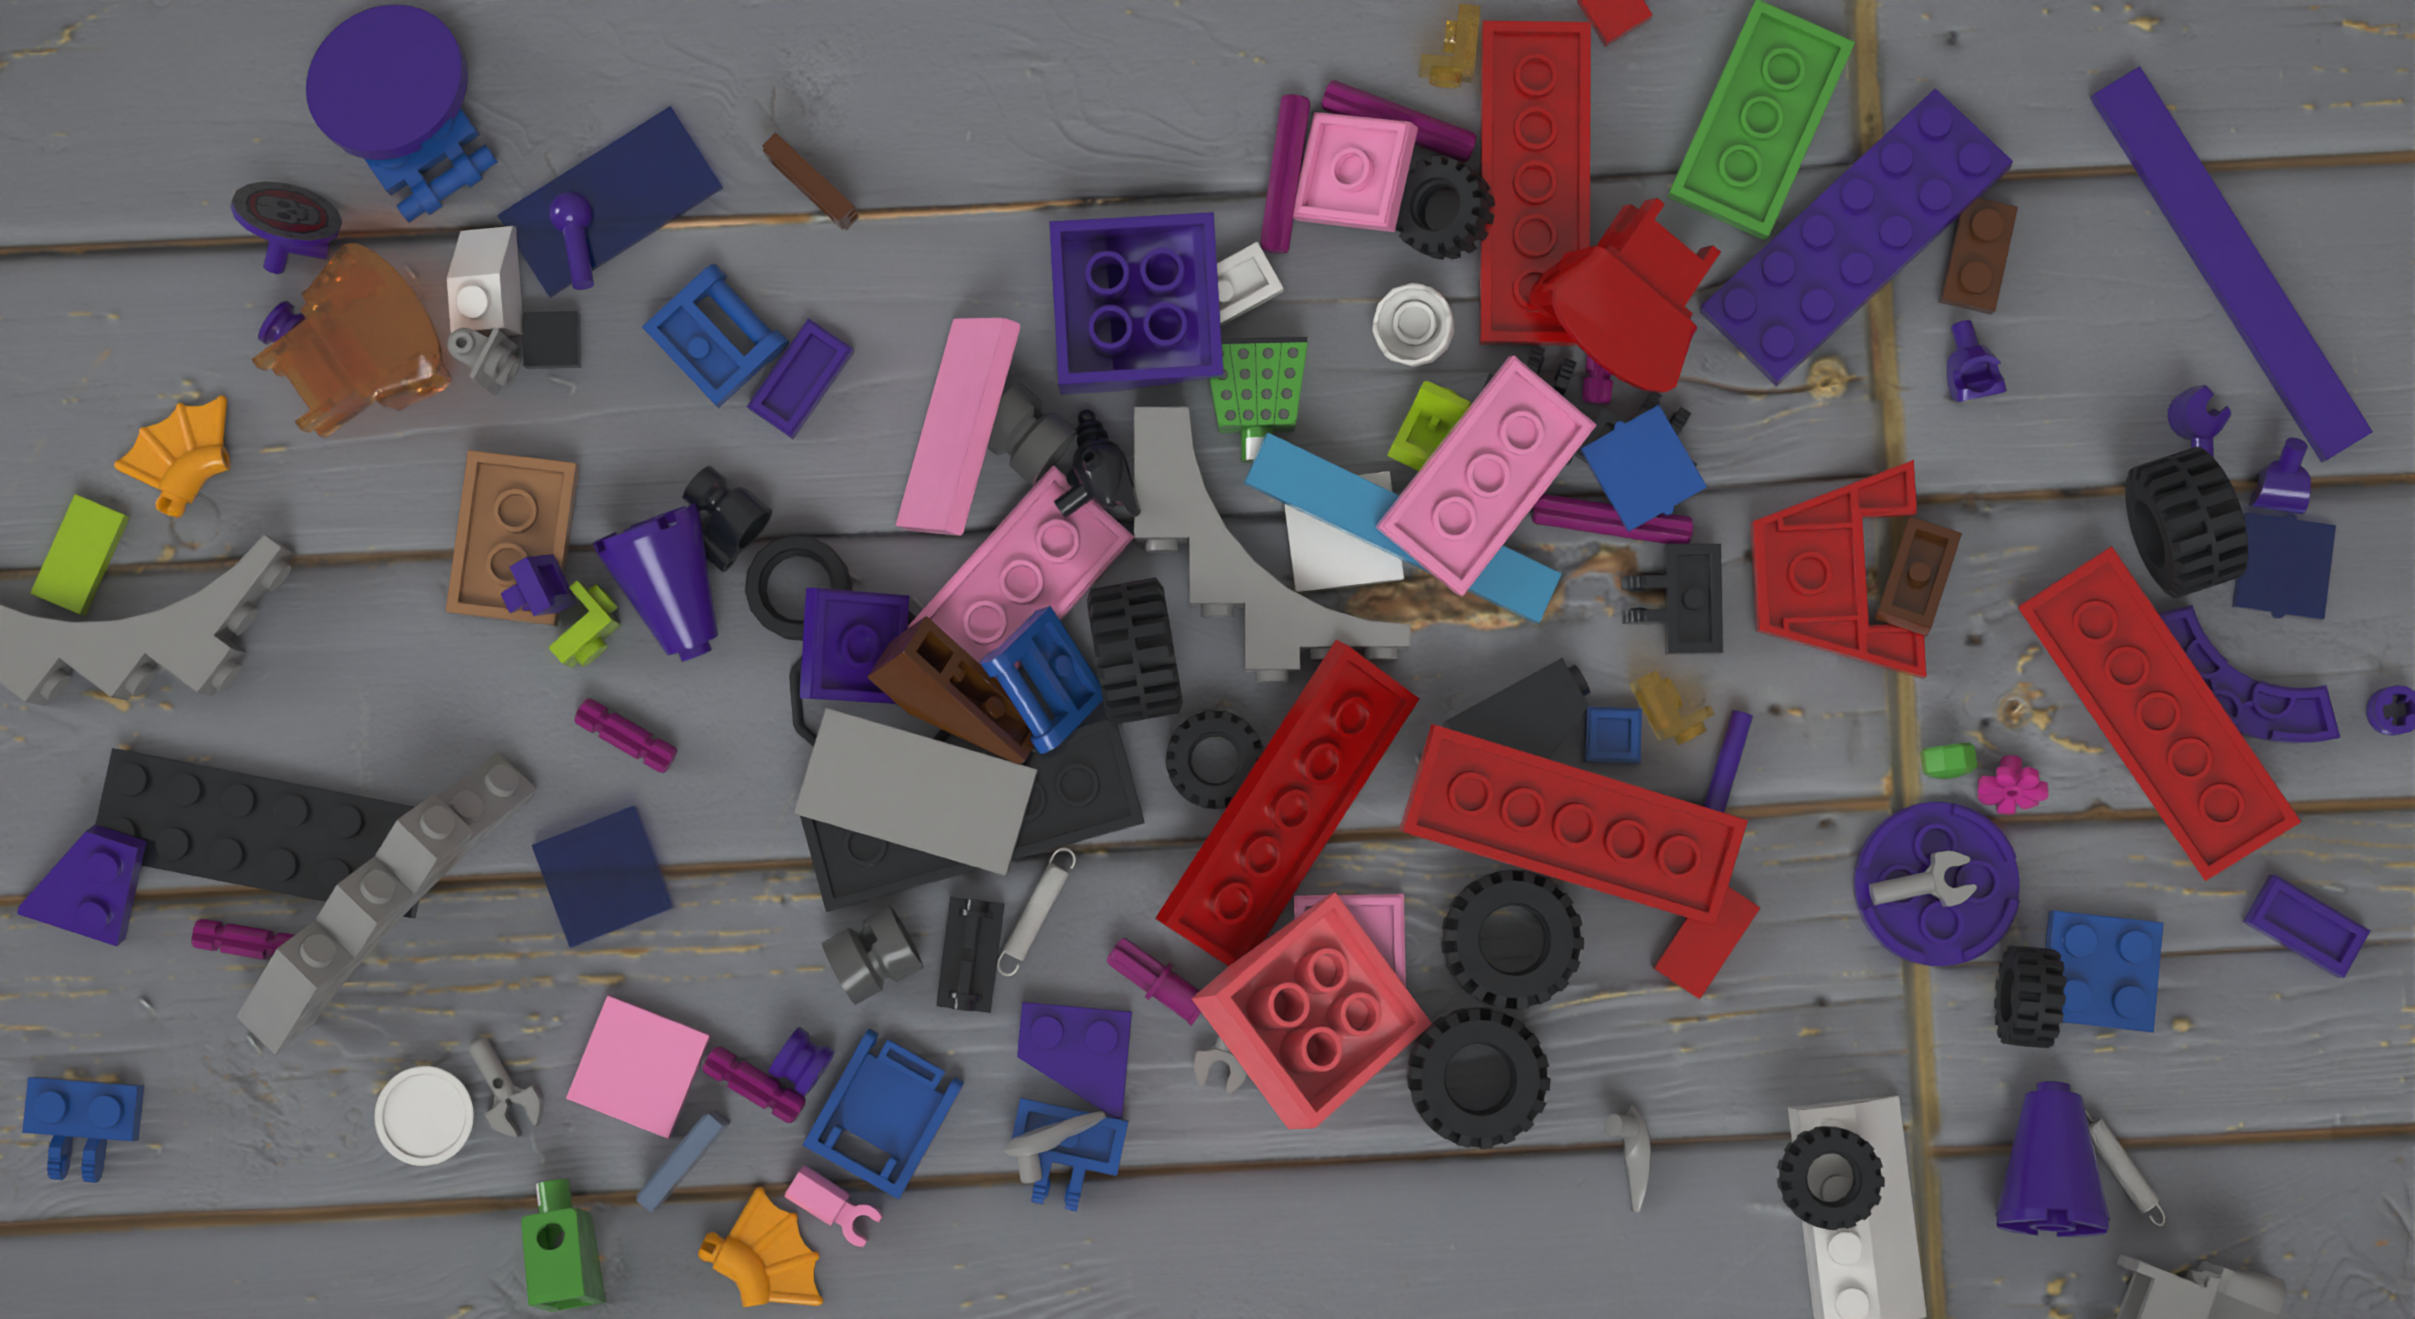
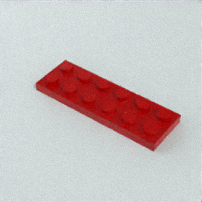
M1484 20L1482 22L1480 177L1486 180L1491 188L1488 190V193L1494 197L1495 206L1489 207V212L1494 214L1495 217L1493 225L1486 224L1483 229L1489 233L1484 241L1480 240L1479 345L1578 346L1563 328L1556 313L1552 317H1545L1530 303L1529 298L1531 288L1548 269L1559 262L1565 252L1590 247L1591 22Z
M2112 545L2018 606L2028 624L2205 881L2301 823L2294 809Z
M1335 640L1155 919L1228 967L1261 944L1420 698L1350 646Z
M1431 724L1399 831L1716 926L1748 820Z

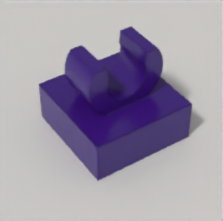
M554 554L525 557L509 567L517 584L501 593L509 613H514L521 608L523 611L531 610L533 616L561 613L578 603Z

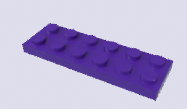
M1935 88L1701 306L1700 313L1777 387L1953 223L1977 198L2011 168L2013 161Z

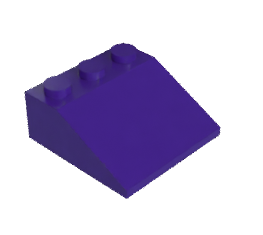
M1214 212L1049 221L1060 395L1116 392L1224 376Z

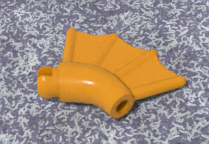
M220 395L217 399L201 406H185L184 403H178L172 414L162 422L141 427L132 449L120 460L115 461L114 467L116 470L161 492L155 501L156 510L173 518L183 516L187 503H193L209 478L230 470V457L223 446L227 398L224 395Z
M757 1187L726 1239L716 1232L706 1234L697 1253L698 1257L704 1262L712 1263L713 1270L735 1282L740 1291L742 1307L762 1305L769 1302L819 1306L823 1303V1298L819 1295L814 1283V1268L816 1261L819 1260V1253L812 1252L801 1239L797 1224L798 1215L794 1212H786L773 1205L766 1196L763 1187Z

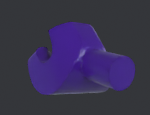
M1963 320L1952 325L1951 331L1957 350L1947 360V382L1953 400L1962 402L2006 392L2005 381L1998 368V364H2001V362L1985 345H1979L1972 321Z
M2206 385L2188 388L2176 396L2169 405V425L2178 436L2191 440V448L2202 447L2214 458L2213 437L2223 429L2231 417V410L2228 406H2225L2221 411L2211 409L2207 412L2206 405L2214 393Z
M2294 437L2288 438L2279 460L2271 462L2255 475L2259 476V481L2256 489L2251 494L2248 506L2295 514H2304L2310 500L2311 478L2307 470L2301 466L2308 448L2305 441Z

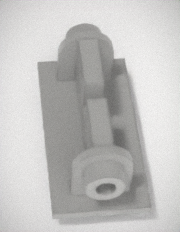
M459 328L448 338L447 346L450 354L455 359L465 363L471 370L469 377L488 392L497 396L501 386L508 387L513 382L521 364V359L517 357L521 348L500 330L494 328L488 338L472 329Z

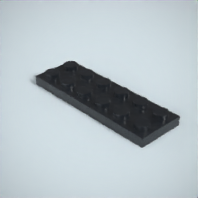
M1110 719L1076 728L1060 745L1046 753L1039 754L1033 746L1026 760L1020 764L1037 769L1038 773L1012 861L1145 824L1118 724L1114 725ZM992 752L985 753L986 755H989V756H993V757H996V758H1000V759H1003V760H1007V759H1005V758H1003V757H1001V756H998V755H996V754H994V753H992ZM800 816L826 912L981 870V868Z
M112 748L96 825L147 841L141 866L326 902L339 882L376 855L395 822L413 809L414 806ZM419 901L403 917L416 918Z

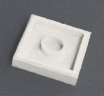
M1390 471L1358 475L1392 492ZM1284 504L1296 593L1402 581L1404 579L1401 559Z

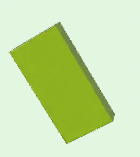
M74 494L30 594L79 615L86 616L130 517Z

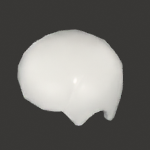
M1409 283L1392 288L1377 304L1372 332L1385 357L1393 362L1416 367L1434 362L1448 350L1454 336L1455 319L1452 308L1439 291L1424 284Z

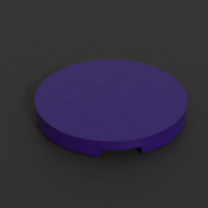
M383 5L370 8L342 22L319 46L311 61L306 80L308 107L312 118L321 131L345 152L371 160L403 157L422 149L421 143L438 132L449 118L455 119L467 91V61L462 47L452 32L441 20L431 13L407 5Z
M1927 802L1905 807L1880 822L1861 847L1853 878L1857 909L1872 936L1884 948L1904 960L1926 966H1950L1971 961L1993 948L2007 933L2015 919L2020 900H2018L2020 879L2015 859L2017 858L2003 832L1987 817L1969 807L1946 802ZM1949 850L1970 858L1969 863L1957 867H1949L1944 874L1946 884L1952 888L1970 884L1977 886L1976 891L1961 904L1944 907L1941 905L1939 898L1931 894L1879 905H1873L1869 884L1925 872L1931 863L1930 856L1932 853Z

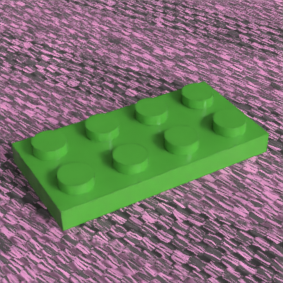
M1755 0L1667 197L1766 241L1855 42L1764 1Z

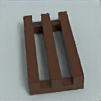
M776 132L762 145L764 148L763 152L768 161L838 227L847 231L859 218L854 205Z

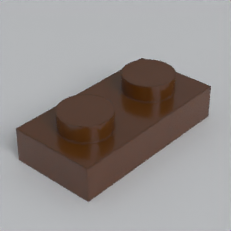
M1977 198L1961 213L1956 220L1938 303L1990 315L1996 311L2018 210L2017 206Z
M1909 516L1875 619L1928 636L1962 533Z

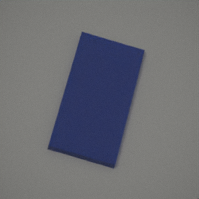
M669 106L497 216L504 227H516L518 249L551 298L572 284L564 235L552 225L549 218L550 204L560 193L566 191L578 192L585 196L592 206V220L585 229L591 268L594 271L719 192L723 187L676 113Z

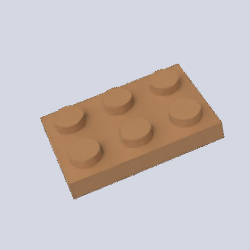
M468 450L445 612L558 627L560 613L533 616L531 610L523 611L522 608L514 613H509L501 593L517 584L509 567L525 557L554 554L565 576L580 469L577 463Z

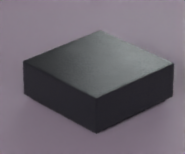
M577 311L524 312L523 366L526 369L581 368L580 314Z

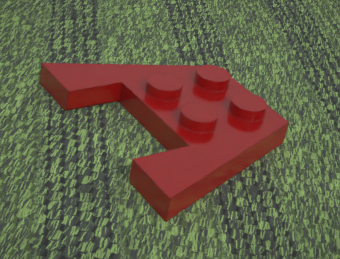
M1914 460L1750 523L1756 632L1923 679L1927 677L1924 635L1892 624L1869 625L1863 519L1913 517L1916 515Z

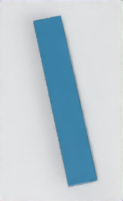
M1270 433L1265 434L1244 479V485L1430 573L1375 528L1399 495ZM1502 545L1467 591L1537 624L1540 623L1562 573Z

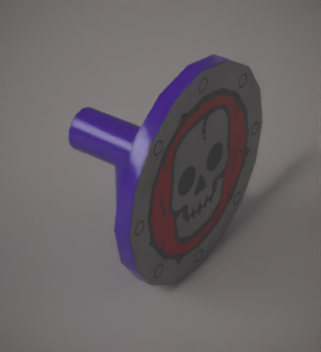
M264 181L247 184L236 190L230 206L235 220L246 230L269 241L263 267L266 271L274 274H281L285 271L289 253L326 260L329 243L338 237L342 225V219L338 210L328 200L308 189L287 183Z

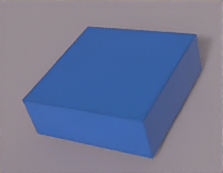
M1588 707L1585 711L1584 762L1640 764L1642 708Z

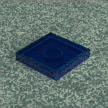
M637 806L626 808L531 845L570 948L675 909Z

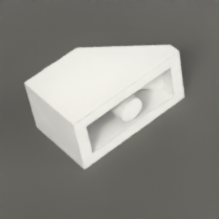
M507 226L460 231L447 275L451 333L459 328H469L489 338L493 329L496 328L506 336L523 335L516 227Z

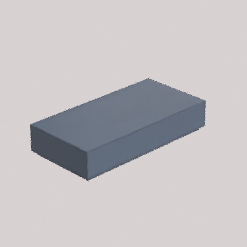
M717 1111L705 1113L636 1195L638 1197L636 1201L650 1213L659 1209L729 1126L730 1122Z

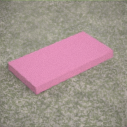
M1007 318L953 319L895 526L914 532L956 536L963 534L1021 328L1020 323Z
M1514 355L1509 356L1375 528L1458 596H1463L1593 431L1596 424Z
M1053 465L919 613L908 628L927 616L980 664L981 659L985 655L999 647L1036 610L1051 606L1059 620L1062 621L1135 538L1093 500L1065 518L1055 505L1054 500L1071 489L1067 482V477ZM1018 660L1014 665L1018 670L1022 664Z

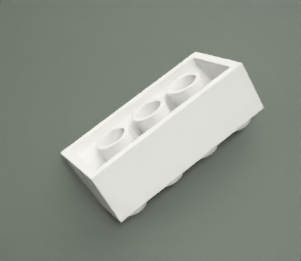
M1899 1095L1788 1107L1792 1142L1797 1139L1798 1134L1803 1131L1812 1130L1814 1127L1830 1126L1847 1129L1860 1135L1861 1138L1868 1141L1874 1148L1873 1151L1881 1159L1883 1165L1881 1174L1885 1177V1187H1881L1879 1194L1882 1196L1879 1205H1874L1870 1211L1872 1214L1866 1220L1858 1221L1856 1226L1848 1229L1826 1230L1812 1226L1802 1220L1814 1319H1921L1927 1317ZM1833 1153L1825 1154L1815 1159L1809 1167L1807 1175L1808 1186L1813 1195L1826 1202L1838 1201L1846 1196L1852 1187L1854 1179L1852 1168L1848 1161L1842 1156Z

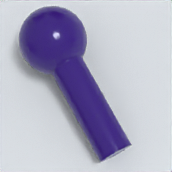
M566 191L560 193L552 200L549 207V218L552 225L564 235L572 287L576 290H586L594 286L585 229L592 220V206L582 194Z

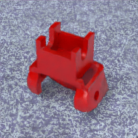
M1653 198L1645 200L1639 209L1633 204L1624 205L1596 246L1565 252L1561 260L1548 269L1531 288L1529 301L1547 318L1552 317L1556 313L1559 322L1572 340L1595 363L1619 380L1643 391L1665 393L1677 386L1692 337L1697 331V326L1690 320L1693 313L1685 305L1721 251L1714 245L1700 248L1697 254L1691 251L1655 220L1665 204L1660 199Z

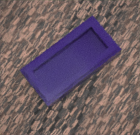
M808 318L751 399L747 408L791 439H794L855 352L854 349Z
M2277 875L2268 876L2243 920V923L2337 978H2345L2371 931Z

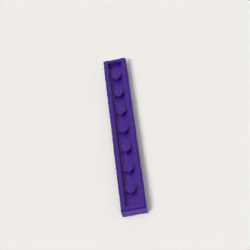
M2140 66L2094 93L2090 97L2092 103L2319 460L2324 462L2373 432L2142 68Z

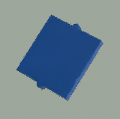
M1660 405L1653 407L1625 424L1622 421L1616 422L1613 426V431L1580 449L1627 532L1632 531L1660 514L1665 516L1671 515L1674 511V506L1707 488Z

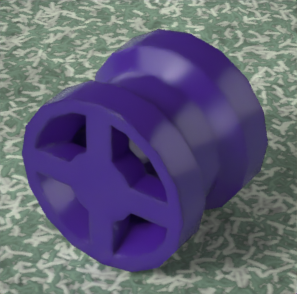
M798 1027L776 1056L768 1073L776 1078L786 1077L794 1083L795 1091L806 1097L830 1064L836 1051L828 1045H816L810 1041L809 1032Z

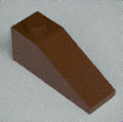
M927 616L891 640L867 676L868 679L908 714L1018 765L1023 763L1034 746L1030 741L1032 732L999 681L995 677H989L981 664Z

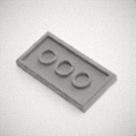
M825 708L794 814L1007 876L1038 770Z

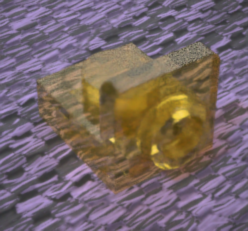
M1459 4L1457 21L1446 20L1443 53H1453V57L1421 54L1420 78H1428L1430 85L1440 88H1459L1462 82L1472 83L1481 6Z
M1656 670L1629 684L1659 742L1673 736L1677 745H1680L1706 732L1707 729L1703 720L1715 715L1711 705H1708L1681 719L1677 709L1682 707V701L1677 689L1668 677L1661 680Z

